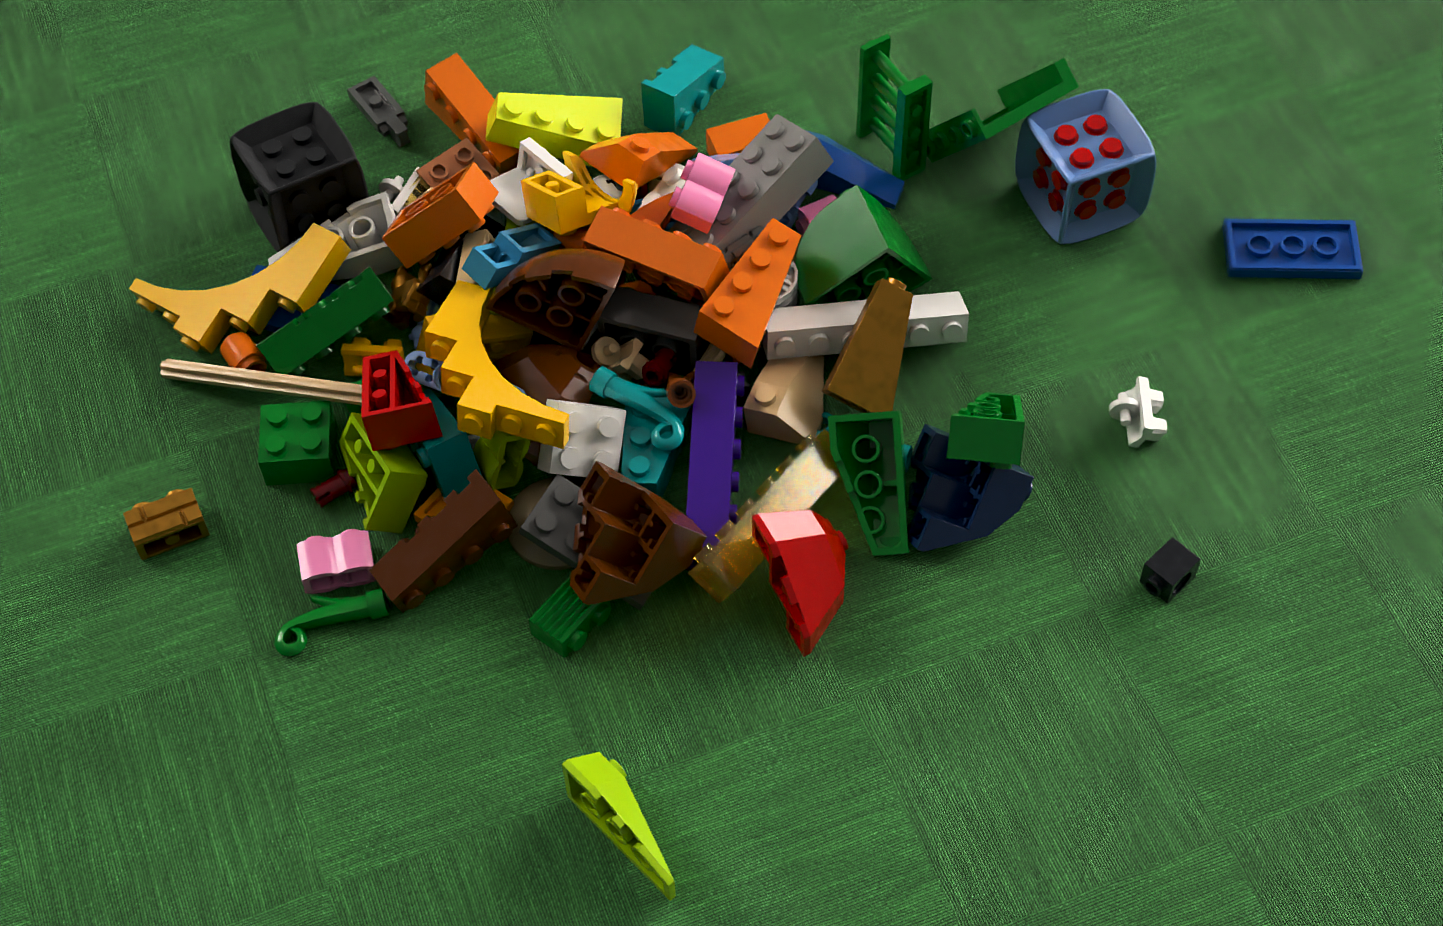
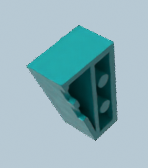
M693 44L672 59L671 64L673 65L668 69L663 67L658 69L656 72L658 77L654 80L645 79L641 82L644 126L657 132H674L680 135L683 130L690 128L699 110L705 109L715 90H719L723 86L726 79L724 58Z
M428 388L423 393L432 401L443 437L407 445L412 453H416L422 467L427 470L445 499L453 490L457 491L458 494L470 484L467 477L475 469L480 474L481 471L466 432L457 430V420L431 388Z
M667 397L654 399L675 413L685 429L684 439L677 448L670 451L656 448L652 444L651 433L660 422L626 405L621 474L661 498L673 474V467L679 453H682L685 446L686 437L692 427L693 403L686 408H677L670 403ZM665 432L660 437L664 439L670 438L673 432Z

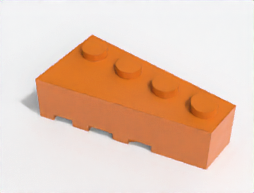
M458 53L427 69L424 85L425 104L461 141L468 138L500 175L517 168L519 148L485 140L488 113L495 99Z
M601 206L583 239L587 249L603 251L625 259L623 271L630 274L633 269H636L641 278L656 287L665 283L671 290L678 293L677 297L687 302H690L692 297L706 303L730 272L722 251L715 245L710 243L698 244L682 232L674 231L670 233L663 230L654 221L644 219L642 222L632 218L627 211L618 207H614L612 210Z
M772 218L699 310L693 332L751 369L793 262L801 235L775 218Z

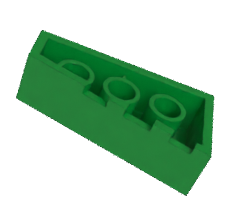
M369 266L354 279L343 284L328 297L313 305L302 315L290 321L256 346L276 373L298 376L307 369L304 362L313 356L318 361L335 350L332 343L343 336L348 341L363 330L359 325L363 321L371 317L375 322L390 312L388 304L394 301V299Z
M985 392L977 397L974 403H968L967 408H961L958 410V413H953L950 420L947 458L990 462V467L997 469H1011L1012 465H1020L1025 425L1020 395Z

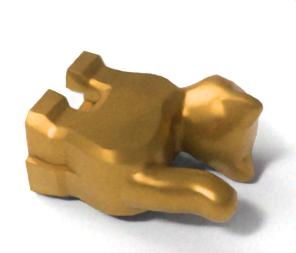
M425 263L420 267L418 278H415L403 266H400L391 282V297L394 301L388 305L391 311L382 318L399 330L409 327V319L412 314L413 321L416 322L424 320L426 316V307L430 299L418 293L416 289L429 275L428 271L432 267L430 263Z

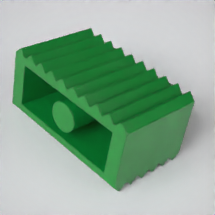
M569 576L528 620L531 635L566 658L572 650L578 651L584 645L588 636L587 633L591 631L592 627L600 626L607 620L611 613L610 601L592 605L583 603L571 588Z

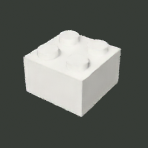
M547 399L546 406L569 414V440L564 449L541 443L538 469L551 474L587 477L595 462L598 461L618 472L626 410L610 406Z

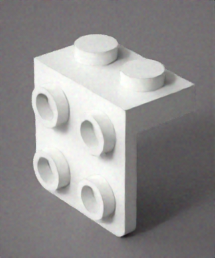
M529 137L520 142L517 168L489 180L499 192L492 204L516 225L524 226L533 220L527 218L521 180L550 170L572 181L573 172Z

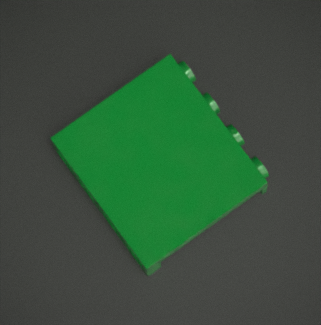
M1065 58L1059 59L997 89L996 91L1005 108L990 117L981 120L978 112L973 108L930 128L927 157H929L931 163L994 136L1078 88L1079 85Z

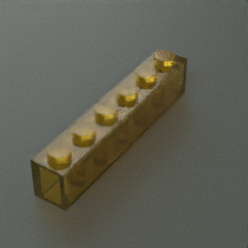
M826 429L821 431L815 438L808 434L795 447L799 454L795 458L791 455L786 457L775 469L779 475L775 479L769 476L755 490L760 496L755 501L751 498L747 499L737 509L735 514L739 518L733 524L728 520L714 534L718 541L713 546L708 542L693 557L697 563L688 574L718 604L734 593L765 559V556L752 537V516L758 513L809 510L840 475L830 452L829 432Z

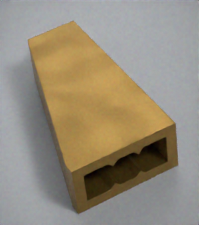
M888 277L887 280L882 278L875 283L821 392L861 413L893 410L913 294L905 290L907 286L904 283Z

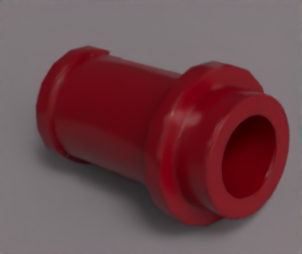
M661 348L652 360L644 364L642 367V377L648 385L660 386L667 381L668 372L677 362V357L672 358L675 352L669 348Z
M347 468L342 471L337 469L336 475L316 487H312L310 492L316 497L315 500L318 505L323 508L324 505L344 493H353L352 489L357 486V483L353 476H349Z

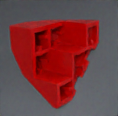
M810 509L758 513L752 516V537L769 563V583L786 609V629L803 657L812 652L844 602L845 551L848 550V543L844 534L840 530L835 531L828 519Z

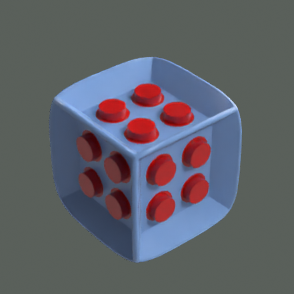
M1099 89L1052 103L1025 118L1018 137L1015 174L1023 197L1046 232L1059 244H1072L1123 227L1139 218L1145 212L1149 204L1156 174V155L1149 137L1123 100L1109 89Z

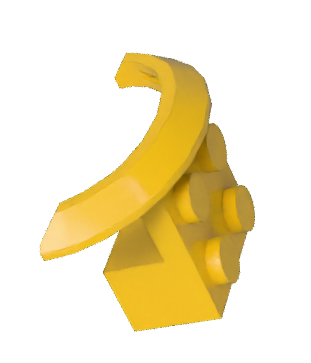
M563 151L562 155L565 166L573 172L572 181L550 170L521 180L527 218L563 236L572 235L579 228L591 225L601 206L612 210L614 207H618L630 214L638 189V184L628 178L622 180L623 191L620 200L612 198L595 184L583 159L569 151Z

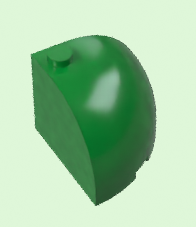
M858 185L843 191L837 199L828 204L815 216L803 234L797 251V283L807 305L867 300L875 283L882 278L887 280L888 277L901 281L907 286L905 290L908 292L933 279L917 249L895 218L877 199Z

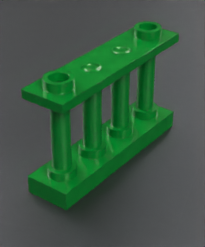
M885 34L860 46L856 136L861 139L874 132L893 153L892 175L905 181L926 168L933 82L926 74L914 80H908L891 62V37ZM888 78L896 85L898 92L888 83ZM887 101L894 107L896 114L887 105ZM886 123L895 132V136L885 126Z

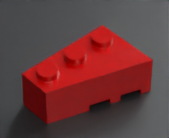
M394 350L363 357L361 418L372 450H391L401 445L443 437L432 401L429 397L425 396L418 381H415L411 370L398 351Z

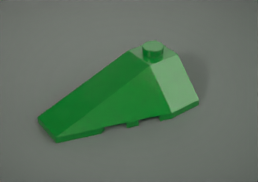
M900 411L828 416L830 452L842 477L843 484L851 499L873 556L908 554L909 538L902 413Z

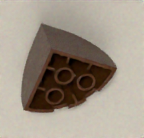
M585 248L557 249L536 255L519 264L504 277L493 292L486 309L580 352L616 288L625 259L603 251Z

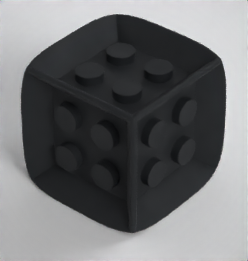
M318 102L295 105L243 127L230 138L231 156L242 193L257 224L277 252L302 237L313 223L320 226V224L328 219L333 222L348 212L346 207L356 201L369 197L364 173L351 143L331 114Z

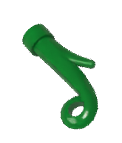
M379 588L366 591L365 595L338 598L313 595L311 601L323 607L313 609L287 621L278 630L274 638V646L281 655L295 656L306 647L307 636L305 630L371 617L374 620L389 616L385 591ZM291 636L297 637L294 643L287 644Z

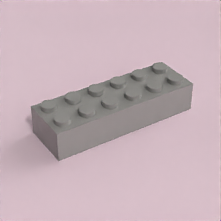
M776 114L729 165L736 170L708 234L679 221H676L668 232H682L689 236L693 242L701 245L704 243L713 244L725 253L727 246L745 234L750 236L749 232L757 226L765 228L772 218L779 221L834 160L816 136ZM694 297L691 299L696 304L700 301Z

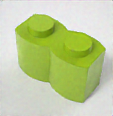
M496 430L491 439L479 438L473 452L481 474L492 490L513 487L518 483L523 472L522 459L530 446L529 439Z

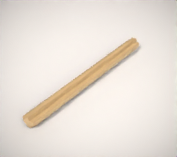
M166 359L160 363V375L167 379L362 405L361 384L175 359Z

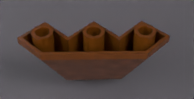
M529 344L492 363L508 382L523 389L527 396L543 405H546L547 399L589 404L593 394L589 390V384L594 373L601 367V365L594 361L592 355L583 350L578 352L566 345ZM530 440L529 449L524 457L531 464L538 467L541 443Z

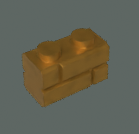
M192 488L172 490L164 498L151 503H137L131 510L123 513L141 560L210 535Z

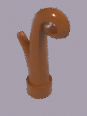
M669 371L667 381L660 386H650L643 379L640 381L639 385L649 388L660 389L666 386V396L670 403L677 408L690 406L696 397V391L692 385L695 380V371H691L684 377Z

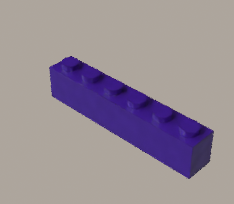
M696 361L694 388L696 397L693 402L686 516L694 521L707 538L703 543L701 551L685 570L728 571V559H735L736 538L730 537V526H737L738 504H732V493H739L740 473L733 471L734 460L741 459V439H735L736 428H742L743 407H737V396H744L745 376L738 375V362Z

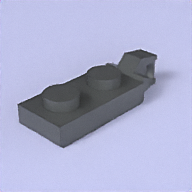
M375 76L347 89L349 98L378 133H381L383 137L390 134L393 141L399 147L411 142L407 133L408 128L406 126L409 124L404 110Z

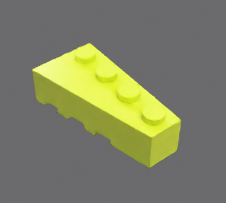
M498 92L488 113L485 140L519 148L520 142L530 137L555 158L563 159V151H569L580 156L583 150L598 142L621 137L623 98ZM584 161L585 165L591 166L586 161Z

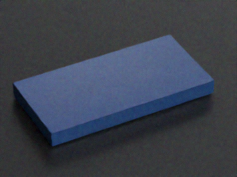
M1223 220L1222 231L1228 277L1361 279L1363 275L1355 220Z

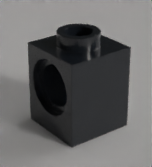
M1172 537L1144 563L1139 582L1143 584L1148 593L1161 598L1168 604L1195 578L1201 559Z

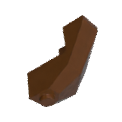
M596 461L578 491L577 505L582 506L583 511L582 522L575 524L573 551L579 554L578 565L575 570L571 571L570 586L581 601L588 605L655 591L690 566L695 556L701 551L707 536L692 519L666 500L605 464Z

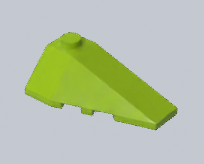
M600 752L564 761L562 769L568 798L671 901L676 896L674 879L625 777L627 775L622 766L614 759L608 761Z

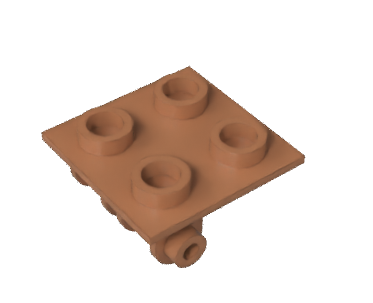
M468 138L463 139L416 170V173L423 181L433 188L472 162L477 164L489 180L500 176L498 171Z

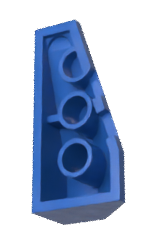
M807 131L818 138L834 160L817 179V189L841 194L846 189L858 185L877 199L884 207L895 209L904 188V181L827 136Z

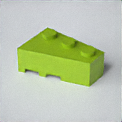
M351 412L339 443L349 476L356 477L359 491L355 492L357 503L364 504L367 518L365 517L362 520L365 530L402 533L417 498L425 487L428 475L407 444L391 450L373 451L361 418V413Z

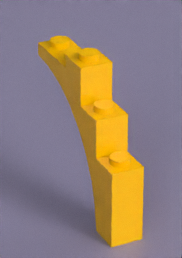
M313 223L298 243L279 260L257 274L236 283L207 290H175L158 287L136 278L129 287V290L138 297L136 303L150 313H154L155 310L163 313L162 318L174 325L173 329L182 336L180 342L195 352H198L201 348L212 354L231 325L241 332L246 333L249 329L260 335L279 306L294 314L296 310L304 313L315 305L351 249L341 236Z
M458 280L425 330L426 357L443 362L441 366V393L460 398L457 403V430L491 439L496 430L564 449L569 440V414L543 405L520 392L500 374L487 355L481 338L482 331L490 316V310L486 309L490 300V288L484 290L479 285Z

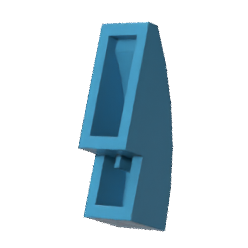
M539 223L500 231L493 243L473 247L461 269L484 290L498 286L504 277L519 264L536 255L557 250L562 243Z

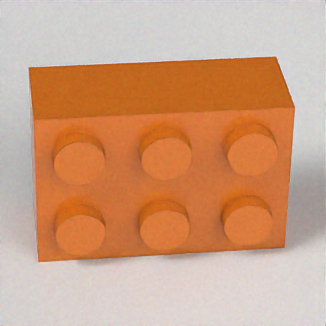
M472 162L403 208L383 235L382 240L406 269L417 262L423 265L435 256V251L443 246L446 250L453 246L461 238L460 234L466 230L469 233H473L485 223L484 217L493 210L494 206L492 203L499 192L477 164Z

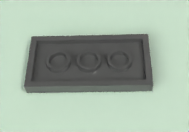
M557 474L520 527L518 533L576 569L579 553L573 551L575 524L582 522L583 507L577 505L580 487ZM652 592L620 599L640 611Z

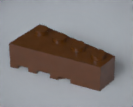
M477 469L467 477L470 484L459 494L453 490L443 499L446 506L436 516L430 517L427 515L417 524L416 535L411 540L409 538H402L369 569L387 596L402 613L419 606L424 601L426 595L437 587L448 584L454 578L455 573L466 565L477 562L483 556L484 551L495 543L506 540L512 534L513 529L518 526L502 501Z

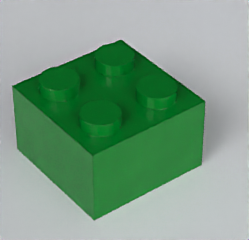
M331 401L261 405L258 465L266 486L324 482L336 475L337 422Z

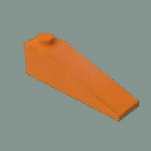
M674 132L637 133L598 142L583 150L579 157L623 187L622 180L628 178L635 181L639 188L660 176L676 163L680 164L695 155L698 148Z

